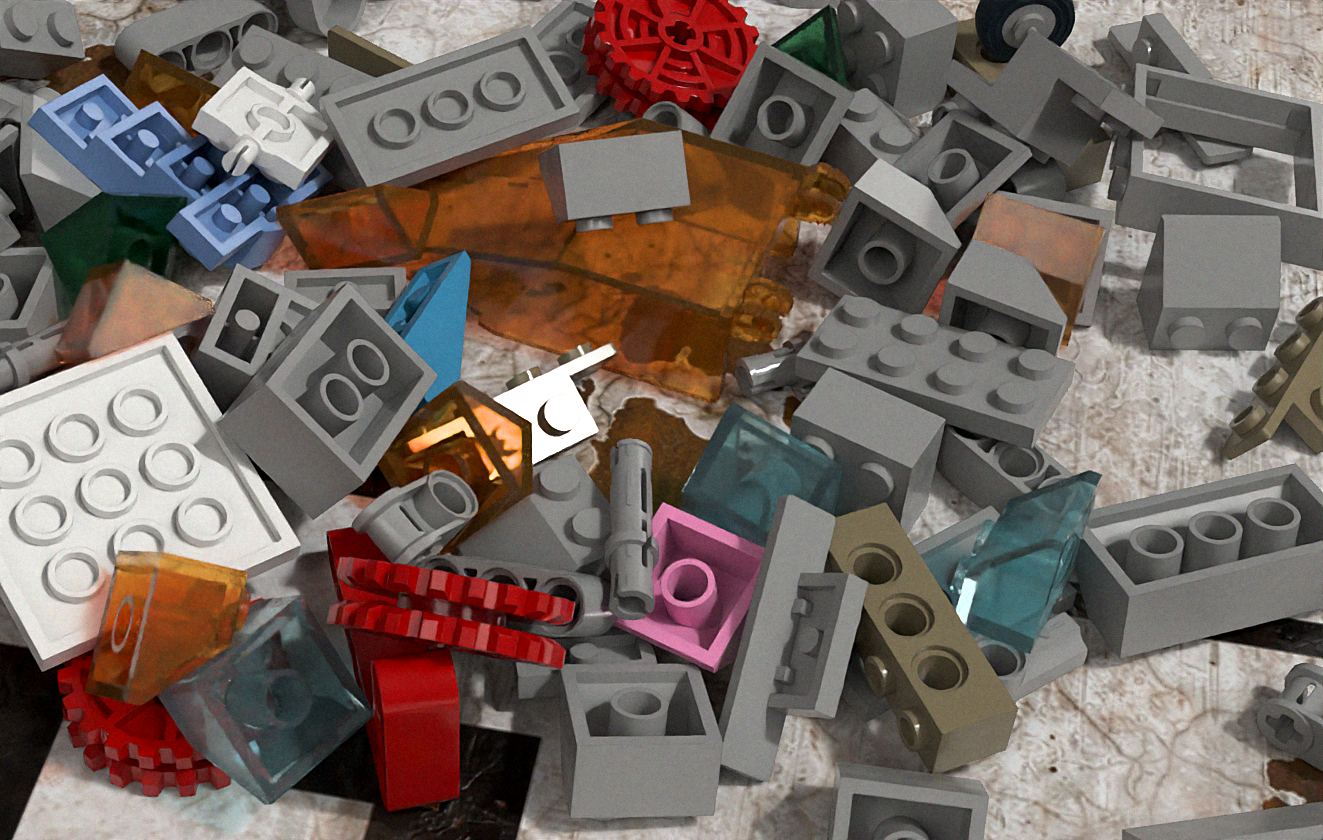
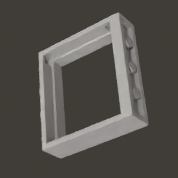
M1136 63L1130 84L1121 83L1120 89L1165 120L1161 127L1293 156L1296 206L1142 172L1144 135L1132 128L1127 136L1124 137L1113 129L1111 141L1115 143L1109 164V170H1113L1107 199L1116 201L1115 224L1156 233L1162 214L1279 216L1281 221V262L1323 271V104Z

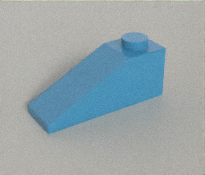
M465 250L419 268L384 318L402 339L438 374V377L404 426L416 423L430 416H433L434 420L437 419L448 406L446 399L460 378L471 270V258Z

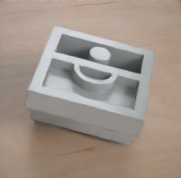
M1033 29L994 83L952 59L940 77L941 80L957 91L952 99L956 105L979 120L982 118L991 125V128L1029 147L1032 157L1043 164L1050 157H1053L1071 167L1103 122L1124 137L1133 128L1150 140L1165 122V120L1089 65Z
M238 263L212 308L154 281L122 348L171 330L220 412L224 415L298 322L320 304Z

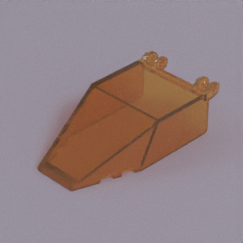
M639 118L535 140L389 193L384 197L357 235L356 247L388 267L406 266V279L409 281L412 280L419 268L465 250L471 258L467 309L478 316V325L491 334L559 356L587 342L590 343L593 350L613 342L618 354L601 369L707 403H716L724 391L730 337L750 342L755 340L757 343L764 342L765 344L767 341L773 342L774 339H777L783 326L781 324L782 319H779V317H785L786 314H789L795 302L793 300L794 295L790 293L791 290H788L786 285L782 286L779 282L777 284L773 283V280L767 278H758L769 255L781 258L793 256L798 246L801 221L811 224L815 222L817 225L822 224L824 226L835 222L841 210L839 209L840 203L847 199L852 187H850L851 182L848 180V176L844 175V171L841 172L838 168L833 169L831 165L824 162L806 166L649 119ZM681 130L691 205L672 210L674 221L637 226L635 214L612 217V229L576 233L575 221L557 224L539 168V154L563 143Z

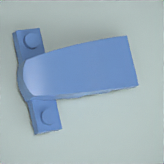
M104 74L40 106L27 122L86 177L134 214L181 243L185 251L199 260L210 272L220 264L234 270L237 263L248 269L267 263L299 217L302 206L321 193L334 178L320 163L296 191L285 184H278L267 179L260 172L259 168L252 164L243 175L233 176L231 174L236 164L228 173L222 166V158L227 152L215 147L203 134L192 138L158 101L139 110Z

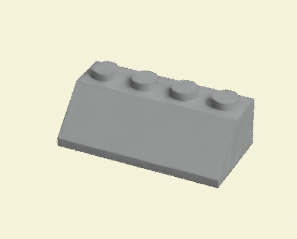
M1296 463L1065 516L1064 528L1087 616L1119 659L1323 608V492Z

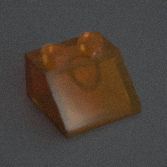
M988 192L972 239L1031 260L1067 317L1061 345L1068 347L1106 236L1105 228Z
M118 550L84 693L142 706L230 647L234 632L241 630L249 611L250 594L247 589H244L248 572L165 552Z

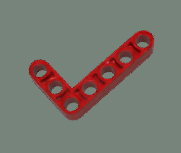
M353 527L327 531V549L337 601L354 600L396 607L398 599L351 588L336 576L340 557L373 559L391 563L367 533L359 535ZM344 629L386 812L459 799L460 705L456 673L449 648L442 647L428 650L427 646Z

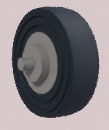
M980 0L975 13L976 32L982 46L994 59L1002 63H1007L1011 60L1032 29L1061 47L1071 34L1075 23V9L1072 0Z

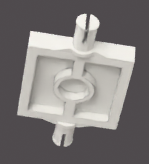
M244 66L200 109L192 125V128L205 135L211 144L227 152L222 158V166L227 173L236 164L231 175H243L252 164L259 168L260 172L267 179L278 184H285L295 191L336 143L322 114L308 103L315 95V86L311 81L302 89L306 78H297L286 89L267 81Z

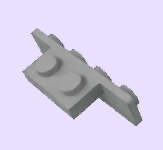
M1162 12L1144 15L1142 21L1111 26L1109 28L1107 38L1133 71L1136 63L1214 79V76ZM1180 131L1197 155L1207 165L1250 157L1254 149L1251 146Z
M781 495L777 500L718 724L723 741L720 767L762 782H767L771 778L786 715L835 719L869 583L851 573H823L836 523L835 517L794 495Z

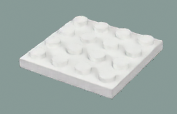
M171 330L0 395V597L42 672L293 560L299 555L301 547L299 540L250 459L216 425L223 415Z

